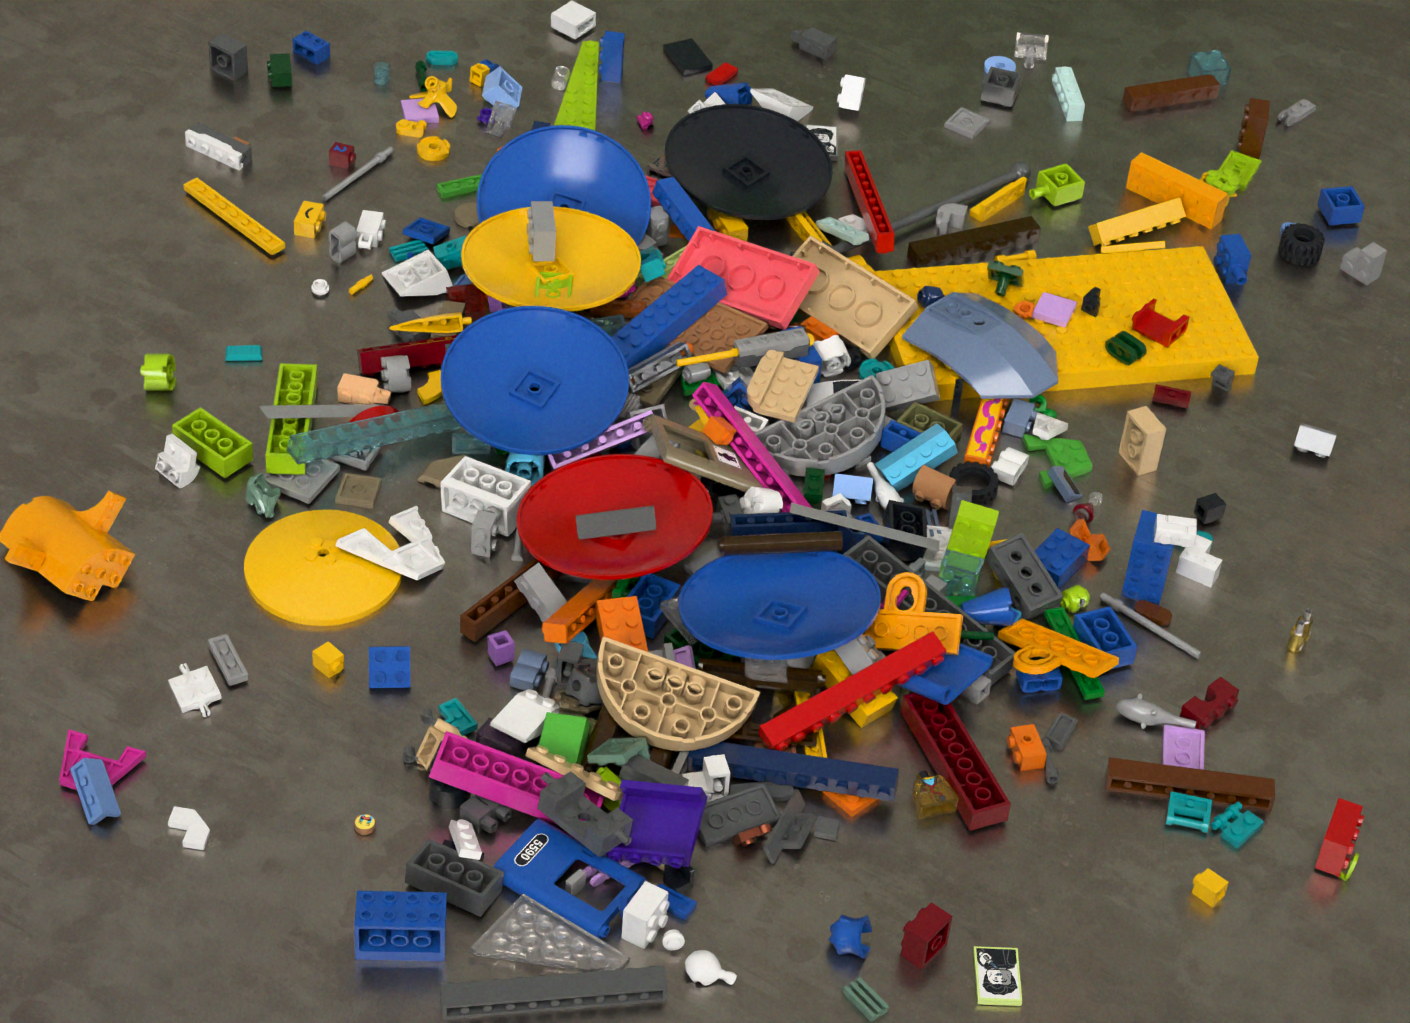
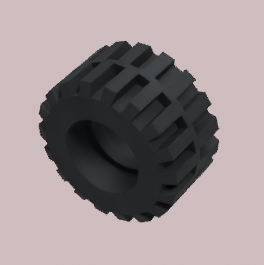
M1304 223L1290 224V226H1286L1282 231L1278 247L1279 254L1287 262L1295 265L1309 266L1310 264H1315L1316 261L1320 260L1325 237L1314 226Z

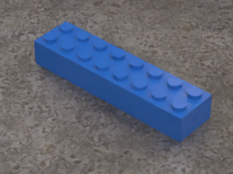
M697 265L615 333L611 338L621 350L627 368L629 369L660 352L727 295L725 279Z

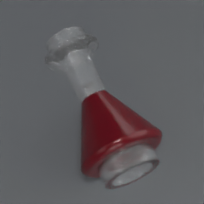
M1092 492L1089 495L1088 503L1077 504L1073 508L1074 519L1076 521L1077 519H1084L1086 524L1091 523L1094 518V506H1099L1103 503L1102 494Z

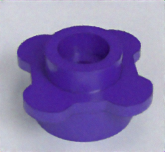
M484 108L480 110V116L477 117V120L483 123H492L496 114L491 109Z

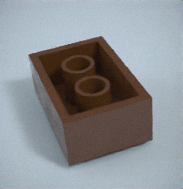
M1250 98L1249 104H1245V115L1242 118V128L1239 131L1237 147L1241 154L1256 159L1260 158L1269 120L1270 101Z

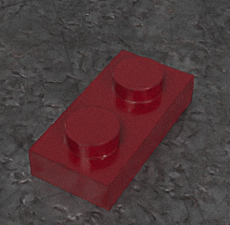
M1156 384L1152 401L1188 408L1191 391Z

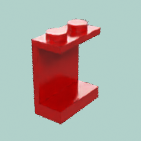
M1153 298L1149 303L1144 304L1140 311L1134 313L1132 329L1168 348L1187 331L1190 317L1183 314L1179 319L1173 321L1155 312L1157 300Z

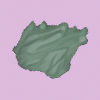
M257 473L255 476L250 477L247 483L246 502L251 506L255 505L257 514H265L266 518L274 517L273 509L277 499L281 496V490L279 488L272 489L265 481L263 473Z

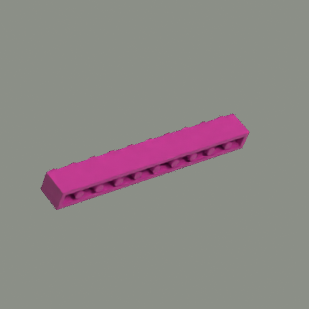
M703 382L692 396L709 418L711 416L723 417L737 430L729 444L763 488L773 489L780 493L783 507L780 510L783 513L790 512L791 503L812 508L716 384Z

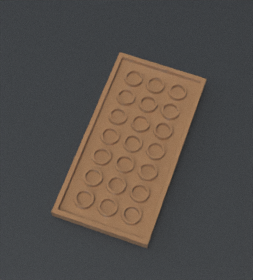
M663 277L644 282L626 301L646 302V307H648L676 283ZM718 302L667 346H671L676 342L690 343L694 347L693 357L733 349L734 340L760 336L768 329V324ZM614 317L613 323L624 327L634 318ZM733 357L703 363H708L709 367L726 374L736 362Z

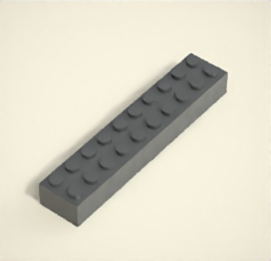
M869 535L843 554L863 565L874 576L880 588L882 604L886 596L887 586L896 575L905 572L918 575ZM920 577L927 587L925 612L962 614V631L989 632ZM910 587L902 588L908 590L909 593L899 605V610H908L913 606L914 597L911 594L912 590ZM994 636L993 640L960 639L961 644L993 656L990 668L983 674L992 681L991 686L1012 669L1015 652Z

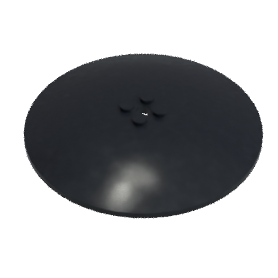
M722 104L694 111L674 125L665 144L664 156L668 171L684 191L699 203L734 217L752 220H775L798 215L819 203L827 193L832 180L833 167L831 158L819 138L798 121L779 112L758 106Z

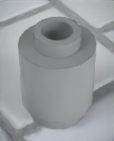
M703 362L687 365L682 371L683 379L689 384L706 380L711 375L708 363Z

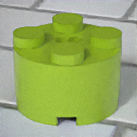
M168 353L145 354V364L141 365L140 368L141 376H144L145 391L173 390L176 383V377H173V371H176L174 356Z

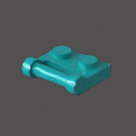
M1171 791L1165 825L1172 826V824L1200 829L1201 832L1207 833L1212 800ZM1174 814H1179V815H1184V816L1199 818V819H1203V820H1202V821H1198V820H1193V819L1178 817V816H1174Z

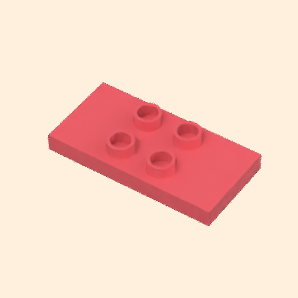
M698 226L667 280L677 283L697 265H700L725 279L727 295L719 301L720 303L766 322L768 325L786 330L820 271L814 263Z

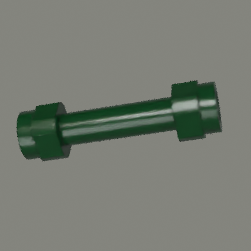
M420 60L415 65L420 78L418 86L421 91H427L425 86L427 67L425 62Z

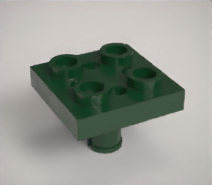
M989 261L987 266L988 279L998 281L995 294L1005 296L1008 284L1023 287L1024 270L1019 266L1011 265L1010 267L1000 261Z

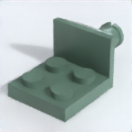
M645 737L610 738L587 755L588 763H597L600 766L613 763L622 767L623 764L628 762V759L636 755L650 760L649 750L652 748V745L647 744Z

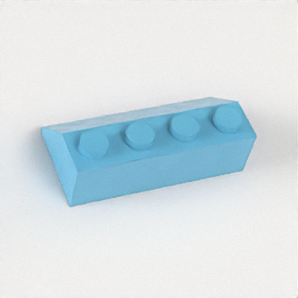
M935 424L877 462L875 466L883 478L893 486L896 492H899L914 482L922 465L934 469L957 454L958 451L956 444L945 429L939 424Z

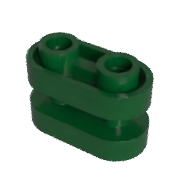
M1121 331L1115 337L1105 342L1107 352L1125 365L1133 364L1147 353L1145 344L1126 331Z

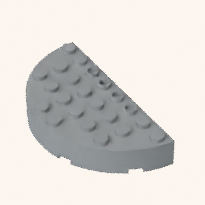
M871 375L800 410L795 423L780 420L754 434L782 469L788 470L791 475L805 476L806 468L825 469L824 476L844 471L868 457L882 437V430L885 426V400L882 388L876 378Z

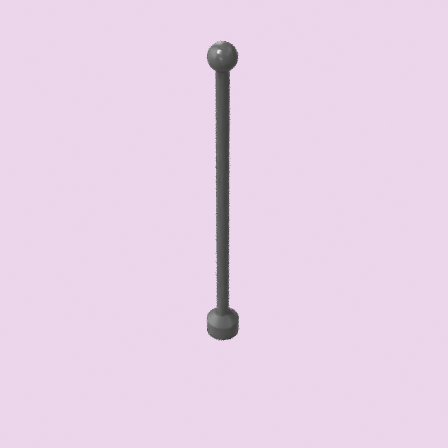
M1016 162L1011 166L1010 171L891 221L892 229L897 231L937 214L938 209L942 205L949 203L960 204L1012 181L1015 182L1023 176L1028 180L1031 176V169L1025 162ZM869 234V240H868V241H865V242H862L861 245H864V244H866V243L872 241V240H871V237H870V234ZM822 241V243L840 254L861 246L852 245L848 241L831 246L827 242Z

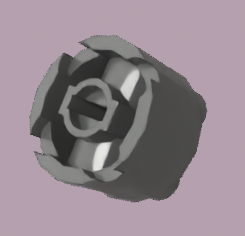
M576 663L571 672L565 693L578 698V702L585 706H590L591 703L602 705L603 700L597 685L596 667L592 669L590 668L591 664Z

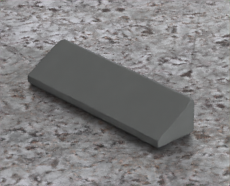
M654 506L575 515L578 539L656 530Z

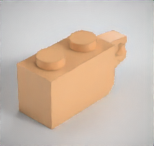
M344 373L337 387L338 402L349 404H388L391 399V391L379 388V382L372 378Z

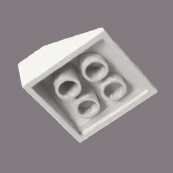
M773 88L750 90L762 108L779 112L796 121H799L813 110V106Z
M429 250L382 272V276L399 296L439 295L453 288L446 268Z

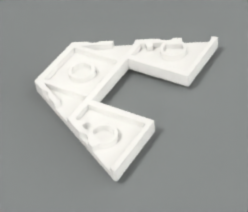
M418 506L391 516L388 522L411 542L405 546L391 551L365 528L338 539L335 545L415 580L443 569L445 565L443 557L439 554L438 547L434 546L432 542L433 537L425 526V520L420 518Z

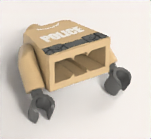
M426 708L424 709L426 717L420 715L421 723L426 726L433 724V726L429 727L417 754H415L413 747L406 746L403 759L406 763L417 761L418 764L423 765L426 770H429L433 767L446 731L466 739L467 737L462 736L457 727L440 718H433L432 711Z

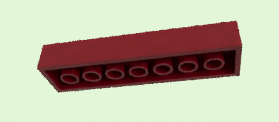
M917 693L903 695L901 714L968 829L971 831L1008 821L1011 803L951 703L943 705Z

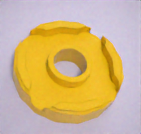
M429 136L421 139L420 143L417 144V154L424 160L440 161L449 156L450 143L445 139L441 140L440 137Z

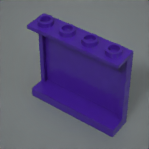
M622 780L620 789L623 792V797L619 809L633 819L629 835L632 841L627 846L624 843L619 844L606 853L607 857L614 861L629 860L637 864L647 862L655 866L666 864L675 868H680L681 866L689 867L708 798L703 788Z

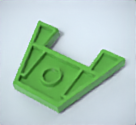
M1023 434L1022 441L1027 451L1045 449L1052 466H1063L1071 479L1092 471L1093 465L1082 441L1062 438L1042 440L1036 435ZM1049 470L1039 472V479L1044 489L1054 486L1053 481L1047 474Z

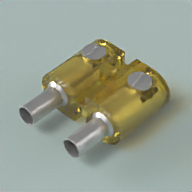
M1305 609L1304 615L1298 618L1296 625H1294L1290 632L1287 650L1292 654H1299L1310 637L1313 624L1311 609Z

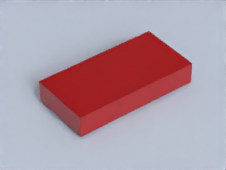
M725 62L706 75L705 80L715 86L722 85L738 73V68Z

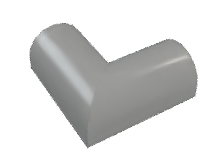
M366 436L358 448L340 442L332 453V460L366 471L383 448V441Z

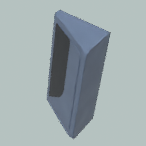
M1053 466L1050 468L1047 474L1066 503L1082 498L1083 495L1063 466Z

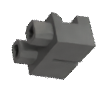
M478 795L472 796L460 806V819L472 823L478 833L485 830L492 834L498 827L497 818L506 822L512 817V810L508 806Z

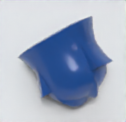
M841 915L839 920L830 926L831 936L829 941L837 950L838 955L855 954L865 959L871 948L861 944V933L872 932L869 916L852 918Z

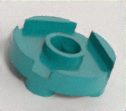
M868 359L860 365L858 377L860 380L871 375L876 378L875 373L891 370L894 367L885 360L882 363L877 362V359Z

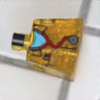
M927 771L919 772L916 776L917 780L914 781L912 791L918 818L924 819L956 812L959 797L942 775L930 777Z

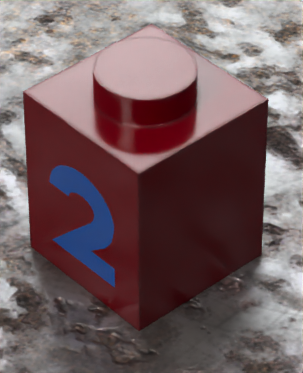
M335 142L329 150V165L349 169L352 163L354 164L356 161L354 146Z

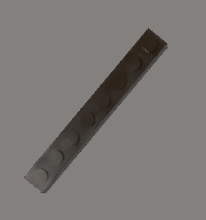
M1032 216L917 240L909 242L907 257L915 268L1034 243L1039 241L1041 227Z

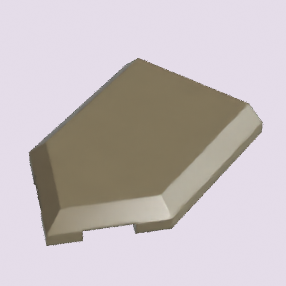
M463 454L429 462L419 476L418 481L422 483L429 482L435 484V487L441 488L440 482L464 456L468 457V455Z
M565 689L555 692V697L564 711L585 715L602 707V705L591 703L590 706L582 705L578 702V698L567 695Z

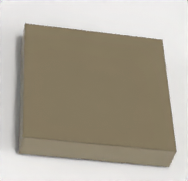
M344 473L335 503L373 509L382 484V478Z

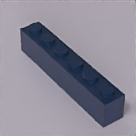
M846 510L826 511L847 517ZM790 512L731 514L730 536L838 531L840 526Z

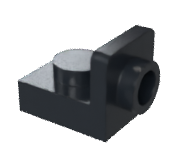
M1094 287L1083 297L1082 311L1094 317L1098 316L1101 289Z
M844 344L851 358V364L847 369L851 370L862 364L860 350L857 346Z

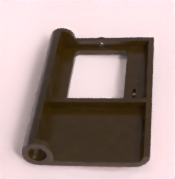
M699 657L698 670L753 690L755 688L805 692L809 693L812 698L820 693L821 687H825L826 675L822 674V670ZM751 713L742 727L728 738L763 742L758 734L759 728L763 724L753 723ZM812 731L802 741L797 743L794 741L789 745L816 747L817 732L813 733Z

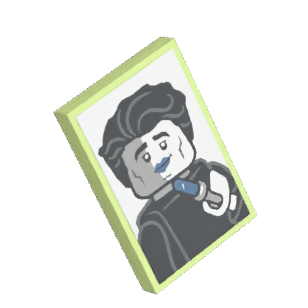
M974 946L973 958L977 1004L1021 1006L1022 992L1018 948Z

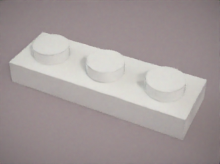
M462 819L458 821L451 820L449 830L458 856L480 860L482 851L472 823Z

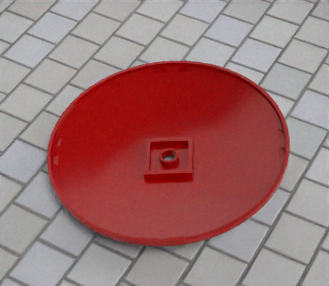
M634 454L601 455L566 464L537 481L528 490L520 503L517 512V530L527 551L538 561L554 570L587 579H628L663 570L691 554L703 542L710 530L713 519V507L705 486L698 478L685 469L650 456ZM654 506L656 530L578 539L575 515Z

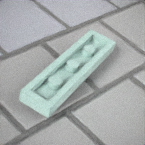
M832 217L816 221L817 227L823 230V232L848 241L852 245H861L862 242L869 240L868 233Z

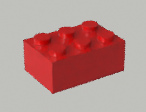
M1338 798L1315 865L1316 869L1336 876H1340L1342 869H1347L1350 858L1346 856L1352 855L1355 843H1352V841L1356 842L1360 831L1356 827L1361 828L1364 815H1361L1362 805Z

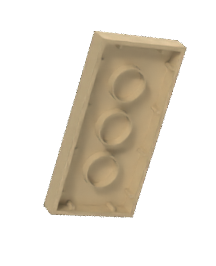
M811 235L792 255V257L816 264L820 271L799 306L798 313L806 318L813 316L839 333L838 336L848 345L859 347L860 352L870 359L876 358L919 308L916 300Z

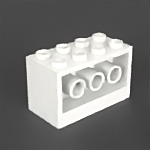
M464 456L440 482L442 512L473 523L478 510L497 514V525L499 526L498 533L508 537L517 527L518 508L523 497L531 488V481Z

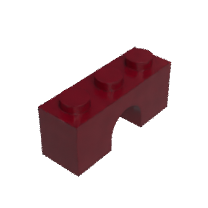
M1219 677L1208 686L1205 701L1194 696L1182 705L1179 717L1196 721L1195 729L1202 730L1203 728H1208L1212 721L1216 718H1221L1225 711L1236 706L1239 689L1224 678Z

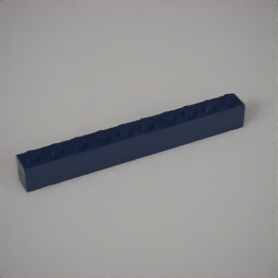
M724 742L703 749L691 750L688 754V770L701 772L703 770L704 757L724 754L730 770V777L759 782H772L778 785L829 791L883 801H894L898 786L899 769Z

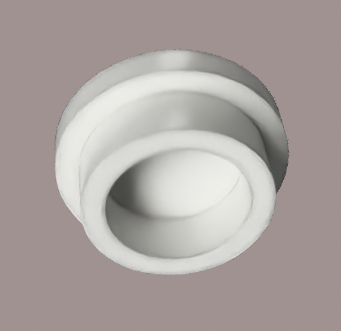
M317 279L313 282L311 290L314 294L324 295L329 291V285L327 281Z
M673 929L665 933L662 942L667 950L673 951L682 948L685 940L678 930Z

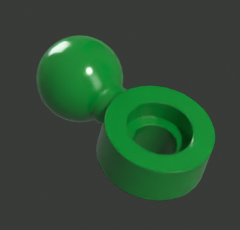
M1037 395L1029 399V403L1040 404L1039 408L1035 407L1037 413L1057 419V412L1054 409L1046 408L1047 401L1044 396Z

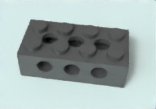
M1023 533L989 548L985 559L1002 586L1008 588L1011 600L1017 610L1022 612L1023 619L1029 620L1044 613L1046 609L1058 607L1063 595Z

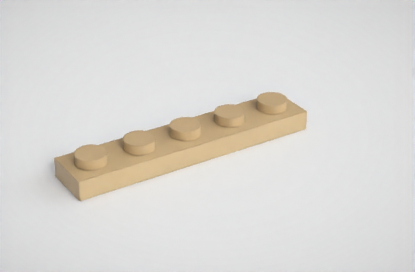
M537 745V747L527 749L526 757L562 775H566L571 771L586 783L585 787L613 801L622 799L623 792L617 783L602 780L601 775L594 772L589 773L583 770V766L567 762L564 756L549 753V749L544 746Z

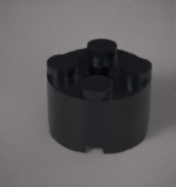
M429 777V798L432 802L437 803L438 807L447 810L458 809L471 798L470 792Z

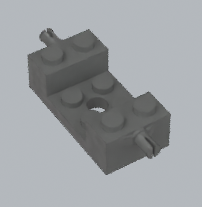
M570 771L558 779L553 778L547 772L542 775L541 780L546 782L548 786L541 790L537 809L598 857L603 856L621 843H624L626 846L631 843L632 838L629 835L633 819L619 808L607 814L584 796L586 783Z

